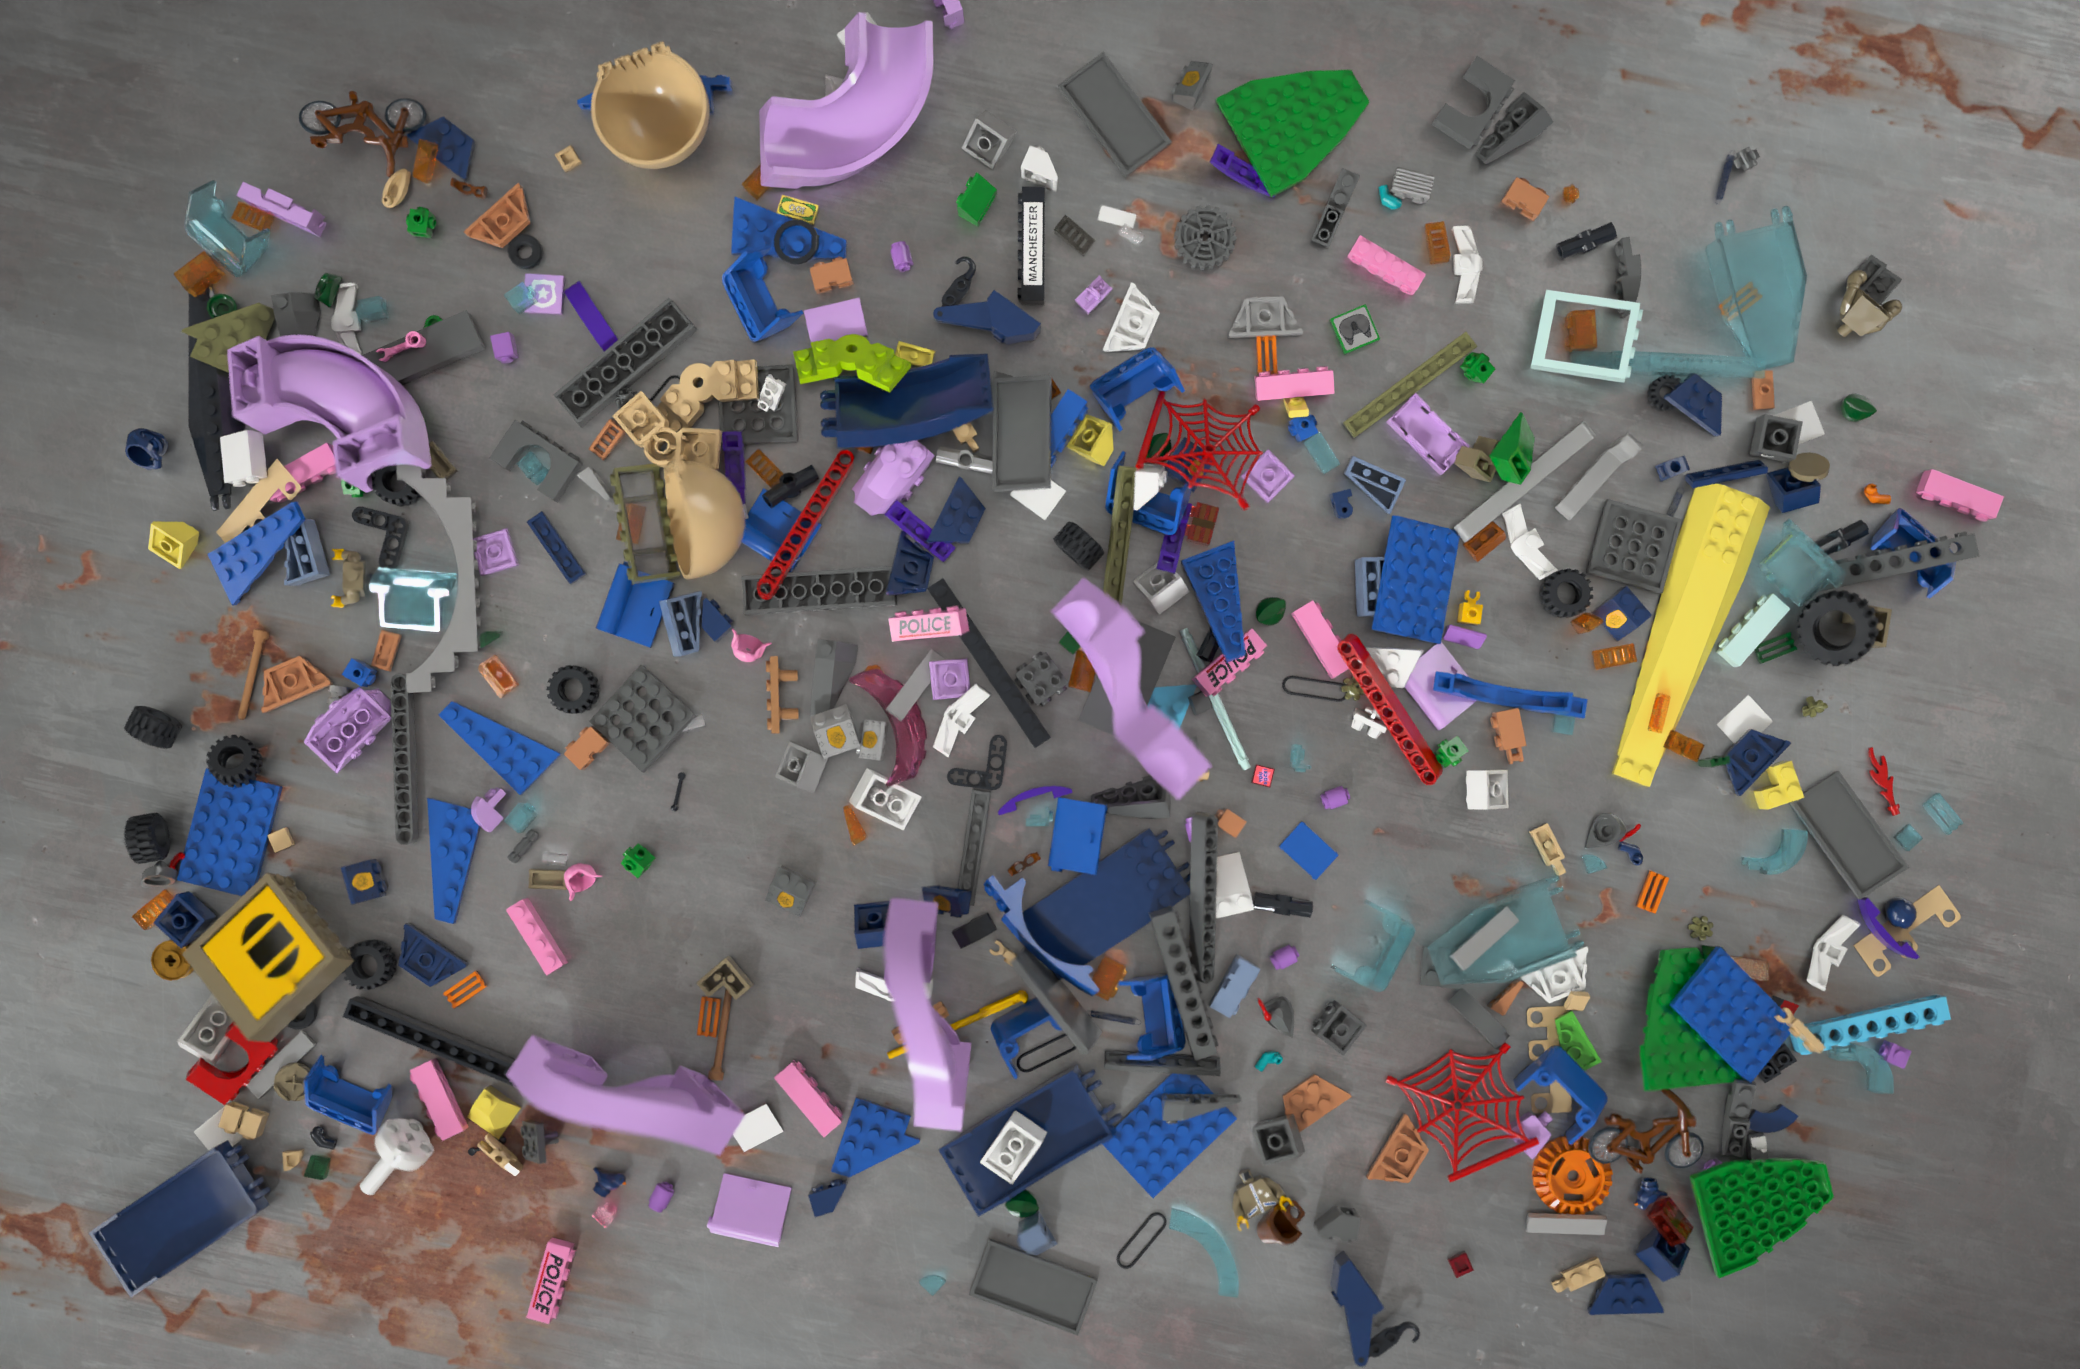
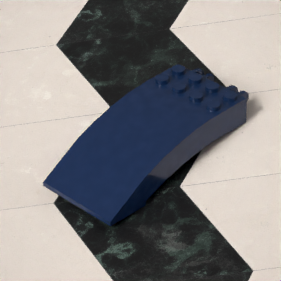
M988 354L949 355V358L936 363L910 369L891 392L859 379L858 376L834 377L835 390H825L820 393V398L822 399L820 403L821 408L824 410H836V417H828L821 420V427H823L821 434L827 438L837 437V448L873 447L916 441L954 430L993 411Z
M1150 828L1143 830L1101 859L1098 863L1097 875L1080 873L1024 910L1022 914L1025 925L1037 945L1059 961L1084 966L1150 923V912L1168 906L1173 907L1189 896L1190 888L1187 882L1190 881V873L1183 878L1180 872L1186 870L1190 864L1187 861L1176 868L1165 850L1175 844L1174 840H1169L1163 846L1158 841L1167 836L1168 831L1164 830L1155 836ZM1054 973L1059 981L1063 979L1062 977Z
M1076 1064L997 1110L938 1149L978 1217L1005 1203L1040 1179L1114 1137L1117 1130L1113 1123L1121 1119L1122 1115L1118 1113L1109 1118L1106 1114L1112 1111L1116 1105L1111 1103L1102 1107L1093 1089L1102 1084L1101 1080H1096L1090 1085L1086 1080L1094 1076L1096 1073L1094 1069L1082 1074ZM1016 1110L1045 1130L1047 1134L1013 1184H1010L980 1163V1161Z
M227 1140L214 1147L177 1174L89 1232V1235L130 1298L270 1205L264 1195L271 1190L269 1187L262 1190L258 1187L264 1179L260 1177L254 1181L243 1162L249 1159V1156L243 1155L239 1158L237 1155L243 1148L241 1144L233 1148Z

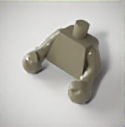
M1863 270L1853 271L1847 278V290L1840 307V317L1844 323L1837 329L1843 337H1846L1853 330L1860 336L1881 331L1888 321H1891L1902 310V303L1899 300L1893 299L1885 302L1883 305H1879L1860 289V286L1867 279V274Z

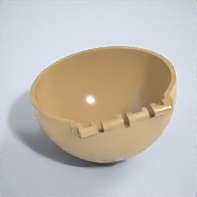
M664 41L651 45L652 51H649L646 47L632 52L633 55L627 54L614 59V66L611 61L598 65L600 72L596 73L598 81L594 88L591 102L593 124L603 144L624 162L646 169L667 168L688 158L701 144L708 129L710 117L707 91L699 75L687 61L672 53L671 48L666 46Z
M677 458L664 468L667 515L670 517V534L674 537L673 548L677 555L680 571L685 579H693L719 570L734 556L744 536L745 511L736 488L722 473L708 465L693 461H683L681 458Z

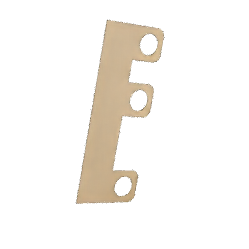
M276 459L267 470V478L260 479L216 533L227 543L240 535L248 525L250 528L253 527L257 519H266L260 510L278 488L289 500H292L301 490V486L280 461ZM288 482H293L296 486L293 494H288L285 490Z
M1938 885L1913 903L1916 908L1917 917L1908 929L1894 927L1889 921L1882 926L1896 942L1909 940L1912 943V949L1917 951L1918 945L1909 934L1911 930L1934 914L1937 915L1945 927H1951L1958 922L1961 915L1940 885ZM1948 909L1955 913V919L1951 922L1943 919V913ZM1872 933L1853 945L1875 976L1880 977L1891 969L1890 962L1882 952L1887 947ZM1876 959L1884 960L1886 964L1884 970L1877 971L1874 969L1873 963Z
M1564 1006L1531 1007L1527 1010V1024L1529 1027H1547V1040H1533L1529 1042V1058L1535 1061L1538 1058L1532 1052V1048L1536 1044H1541L1545 1051L1551 1046H1560L1554 1019L1567 1012ZM1534 1011L1542 1013L1543 1020L1540 1023L1536 1024L1531 1021V1014ZM1555 1080L1550 1085V1093H1538L1531 1096L1532 1112L1535 1114H1541L1544 1111L1547 1113L1572 1112V1097ZM1543 1097L1546 1099L1547 1106L1545 1109L1540 1110L1536 1108L1535 1100L1537 1098Z

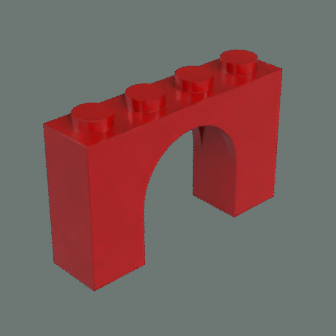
M232 1022L227 1027L225 1036L247 1052L249 1057L247 1064L239 1070L227 1072L219 1070L200 1057L187 1072L185 1080L223 1105H226L229 1100L233 1101L239 1094L238 1090L242 1086L248 1085L252 1079V1074L255 1071L259 1072L265 1065L264 1061L268 1057L274 1056L278 1050V1039L274 1037L270 1042L247 1040L236 1024Z

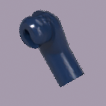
M1620 841L1618 850L1627 852L1634 865H1641L1643 863V855L1637 845Z

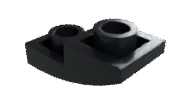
M985 913L972 919L969 923L954 929L952 934L962 949L996 931L997 928L990 915Z
M1785 1043L1779 1047L1758 1074L1764 1083L1782 1074L1781 1071L1797 1061Z

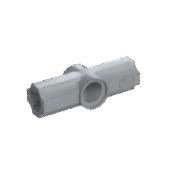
M939 446L936 456L937 463L992 474V456ZM968 455L971 461L968 464H962L960 462L962 456Z

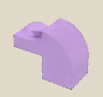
M491 788L485 794V799L476 796L471 806L474 821L482 829L490 833L504 819L493 809L506 795L501 788Z

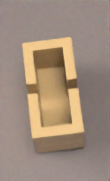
M233 1101L225 1105L218 1127L223 1128L226 1133L235 1134L238 1132L243 1138L254 1140L262 1136L269 1113L252 1108L250 1112L248 1111L249 1106Z

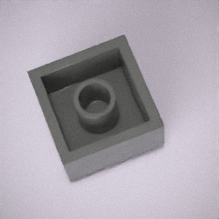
M1768 414L1757 417L1750 455L1782 462L1795 460L1803 421Z
M1294 1114L1261 1121L1251 1127L1263 1165L1300 1157L1305 1152Z

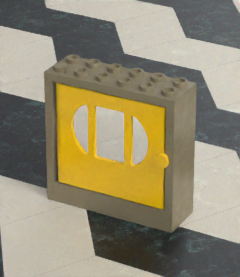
M266 873L182 953L246 1039L250 1041L270 1042L354 962L350 956V950L342 946L338 935L330 931L327 921L319 917L317 914L318 910L308 903L306 895L296 888L295 881L289 876L285 877L279 874ZM261 914H274V917L243 946V935L248 924ZM281 921L294 940L261 971L249 956L248 951ZM299 946L298 959L291 971L279 978H268L267 975Z

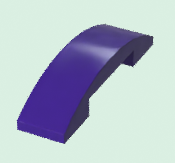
M1217 144L1210 160L1213 166L1242 185L1270 196L1252 165L1234 156V152Z
M580 281L564 290L565 295L577 314L605 352L619 340L608 325Z
M742 431L722 432V443L725 458V476L736 488L742 503L746 505V473Z
M895 500L884 514L942 562H945L956 548L951 543L927 542L933 529L898 500Z
M1191 503L1187 504L1175 534H1164L1156 569L1175 574L1192 507Z
M1062 786L1033 788L1016 795L1006 802L998 811V815L1017 810L1015 802L1052 791L1054 798L1073 792L1071 788Z
M1864 897L1858 900L1863 920L1872 934L1884 946L1904 957L1919 958L1918 954L1907 942H1896L1875 917L1881 912L1869 898Z

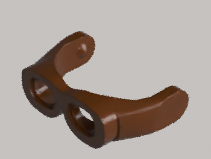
M456 178L451 179L450 185L462 194L471 195L473 193L480 199H484L488 195L486 186L475 187L458 181ZM468 186L471 188V190L465 191L464 187ZM481 190V194H477L476 191Z
M1038 852L1030 853L1025 857L1024 861L1015 862L1007 870L1012 877L1022 872L1026 867L1035 864L1041 857ZM1033 857L1034 861L1028 864L1027 859ZM1022 864L1023 867L1017 871L1015 866Z

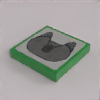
M1366 304L1330 319L1344 355L1380 340Z

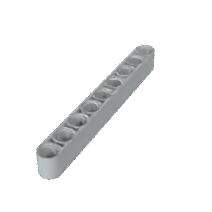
M1585 421L1581 422L1532 462L1531 471L1521 485L1511 482L1506 483L1457 523L1453 529L1464 542H1467L1596 436Z

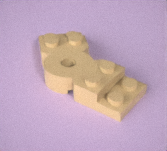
M755 359L743 361L726 360L715 361L711 367L702 363L688 366L682 372L679 384L671 385L660 398L661 403L657 406L669 421V428L675 432L682 428H691L704 413L703 403L711 401L714 397L721 402L759 399L757 361ZM703 379L702 387L698 388L699 380Z
M642 391L613 415L614 419L633 442L639 447H643L646 457L657 466L665 468L675 459L681 458L683 461L698 462L719 470L721 430L682 428L675 432L669 428V421ZM667 443V449L665 451H661L662 445Z

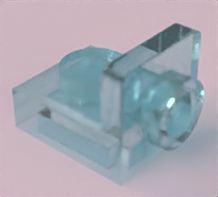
M532 451L517 462V465L527 478L536 485H539L549 472Z
M1292 744L1290 767L1295 768V772L1306 773V769H1311L1312 765L1300 764L1304 760L1305 750L1302 749V745Z
M1045 807V818H1041V814L1030 815V818H1026V826H1049V822H1053V811H1049V807Z

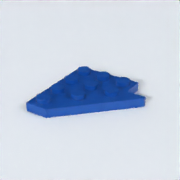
M856 1097L831 1172L849 1178L918 1144L919 1138L905 1134L911 1115Z

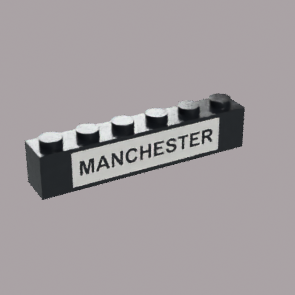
M1022 187V193H1018V205H1022V212H1018V223L1022 224V231H1018V242H1022V250H1018V261H1021V269H1018V280H1021V287H1018V299H1021V305H1044L1045 187Z

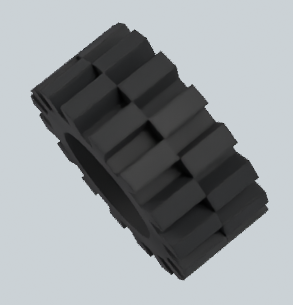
M1668 374L1654 380L1648 387L1650 390L1647 391V394H1650L1648 401H1652L1650 404L1652 406L1655 405V409H1661V411H1669L1676 408L1661 397L1660 389L1663 386H1669L1674 390L1681 379L1679 377L1675 378V375L1669 376Z

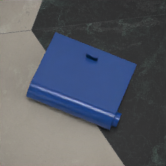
M763 488L748 513V519H745L742 543L772 561L802 512L784 500L771 509L762 497L768 491ZM804 521L801 523V526L803 528H809L811 526V523L809 521ZM818 523L789 573L794 571L822 524ZM794 537L791 539V543L793 544H799L801 542V539L799 537ZM784 553L781 556V559L784 561H788L791 558L789 553Z
M624 561L623 565L619 564L596 629L651 648L663 616L659 601L669 599L674 583L660 580L632 585V581L628 580L627 577L629 564ZM637 570L638 577L650 575Z
M1058 797L1048 866L1051 867L1052 871L1062 872L1063 869L1097 875L1107 805Z

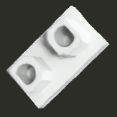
M769 374L766 377L757 406L764 411L769 409L775 411L786 384L779 379H774Z
M1366 706L1364 711L1355 708L1351 724L1352 728L1361 731L1365 723L1370 726L1367 734L1374 739H1377L1381 732L1385 733L1387 727L1374 707L1372 709Z

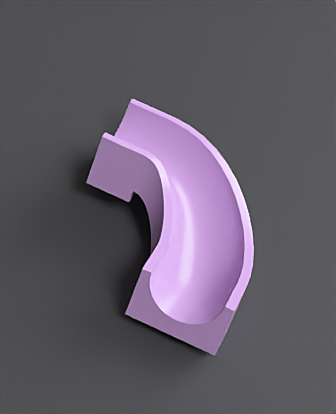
M858 13L845 27V66L849 67L845 79L837 90L818 100L771 96L760 109L761 186L799 189L801 186L832 184L861 172L890 150L912 126L928 95L933 74V21H924L911 27L889 28L871 24L866 20V13Z
M310 335L281 336L268 341L258 336L227 349L233 417L263 434H268L301 420L314 421L327 426L338 439L333 441L336 476L366 493L373 490L371 473L379 468L395 464L415 465L424 469L432 467L425 420L415 400L402 384L389 373L354 350L337 342Z
M1082 578L1051 612L1079 643L1093 666L1114 710V732L1117 739L1136 755L1145 770L1160 785L1179 800L1211 765L1170 719L1152 705L1149 708L1147 707L1139 686L1140 650L1136 641L1144 631L1121 605L1085 578Z
M891 898L885 931L886 967L884 983L893 999L912 1070L915 1087L914 1126L961 1131L971 1043L959 1041V1037L954 1029L930 1004L925 988V983H931L938 903Z
M534 1035L530 1037L507 1073L509 1079L529 1102L552 1115L582 1124L668 1139L717 1155L722 1153L745 1116L711 1079H708L707 1075L679 1066L674 1075H659L632 1084L607 1088L602 1085L608 1074L592 1056Z

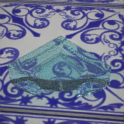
M1589 854L1581 855L1587 874L1607 869L1606 864L1600 858Z
M928 1275L922 1278L919 1284L933 1296L943 1286L946 1279L938 1275Z

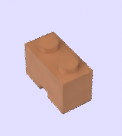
M1516 177L1501 202L1512 209H1515V207L1522 209L1521 214L1534 221L1550 196L1543 189L1531 186L1526 179Z
M838 257L832 259L830 263L824 264V262H819L810 267L817 294L831 291V287L836 285L839 288L854 285L847 258Z
M593 726L585 727L579 733L581 737L576 742L574 740L570 742L565 748L567 751L564 755L579 770H585L595 760L593 755L598 752L601 753L611 743Z
M1227 808L1219 809L1215 814L1218 819V827L1235 838L1246 824L1245 820Z

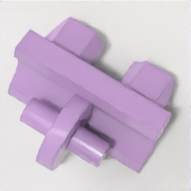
M1098 276L1075 301L1089 314L1113 288Z

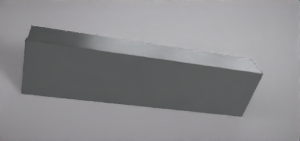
M668 298L553 395L576 423L583 427L616 399L615 396L618 395L621 389L629 388L696 332L697 328L675 302Z
M465 310L417 331L426 339V345L423 348H409L393 355L387 362L379 360L385 356V352L377 353L378 349L362 356L404 385L486 348L477 332L471 314ZM406 336L380 348H391L406 342Z
M892 566L788 573L775 595L769 600L762 599L757 591L758 582L763 574L741 576L744 604L743 614L760 615L897 606V594H886ZM776 573V574H771V575H772L773 577H778V576L781 575V573ZM765 585L761 588V592L769 593L772 588Z

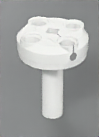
M400 1118L386 1120L375 1136V1146L381 1159L360 1183L361 1190L368 1195H373L395 1168L404 1171H414L429 1159L434 1152V1147L419 1121Z

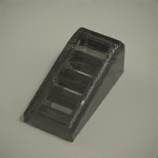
M1064 215L1054 228V233L1083 256L1095 242L1089 234L1067 215ZM1066 224L1069 225L1068 228L1063 232V227ZM1074 229L1075 232L1069 238L1067 235ZM1080 234L1081 237L1075 243L1073 240ZM1084 239L1088 240L1082 248L1079 246Z

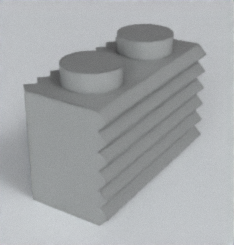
M1397 167L1390 194H1394V197L1400 199L1409 198L1415 203L1422 204L1430 198L1435 176Z

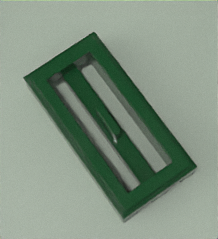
M1791 632L1761 642L1754 650L1759 663L1762 664L1798 650L1794 645V639L1791 638ZM1784 638L1787 640L1763 651L1759 650V648ZM1787 645H1789L1790 647L1773 655L1762 658V655L1766 653L1772 652Z
M1712 756L1698 759L1700 767H1716L1730 764L1729 756Z

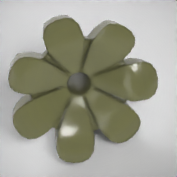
M1354 676L1351 679L1345 678L1343 680L1345 686L1341 687V691L1347 692L1345 694L1347 700L1353 696V699L1358 701L1360 695L1365 694Z
M1813 696L1806 698L1808 706L1802 708L1803 717L1809 715L1811 718L1817 715L1816 712H1823L1824 709L1828 708V705L1823 700L1815 702Z
M1696 916L1692 918L1694 924L1688 925V929L1693 930L1690 934L1692 938L1699 936V940L1704 941L1706 936L1711 937L1713 935V932L1710 930L1714 927L1713 923L1708 922L1706 916H1702L1701 919Z

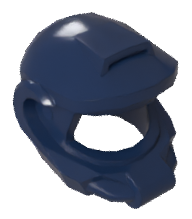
M138 428L128 434L125 453L129 460L147 470L160 469L162 467L161 456L166 453L169 445L167 439L162 434L147 428Z

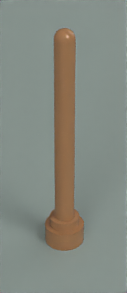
M254 629L252 637H254L253 641H255L238 713L240 720H244L247 715L262 646L269 638L270 632L259 629Z
M725 989L714 1065L708 1072V1079L722 1081L724 1077L721 1064L732 995L727 989Z

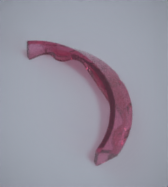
M872 669L856 674L849 678V682L861 687L874 697L885 711L891 723L896 741V761L891 777L885 784L888 788L913 779L918 774L917 771L926 756V750L924 749L927 732L924 719L921 717V711L916 702L902 721L886 711V708L904 685L898 680H893L883 674V671Z

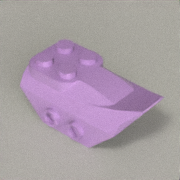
M917 440L885 445L884 447L880 446L875 453L876 458L873 462L869 461L863 469L865 472L852 488L855 492L854 503L873 516L885 514L895 500H898L901 504L903 501L907 502L913 494L911 490L914 486L918 487L924 480L923 474L935 456Z
M358 687L339 700L333 701L328 707L329 710L315 719V724L311 727L304 743L336 774L352 759L359 757L362 753L361 749L365 745H370L376 739L375 735L392 719L391 700L379 689L363 690L361 687Z

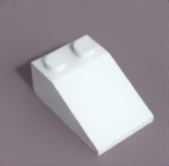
M867 768L849 802L855 808L904 830L921 796Z
M1240 852L1218 856L1216 918L1254 910Z
M211 994L177 1042L184 1050L199 1058L201 1057L214 1066L231 1041V1039L225 1036V1033L233 1020L214 995Z
M1015 1110L980 1163L1010 1184H1013L1042 1144L1047 1132Z

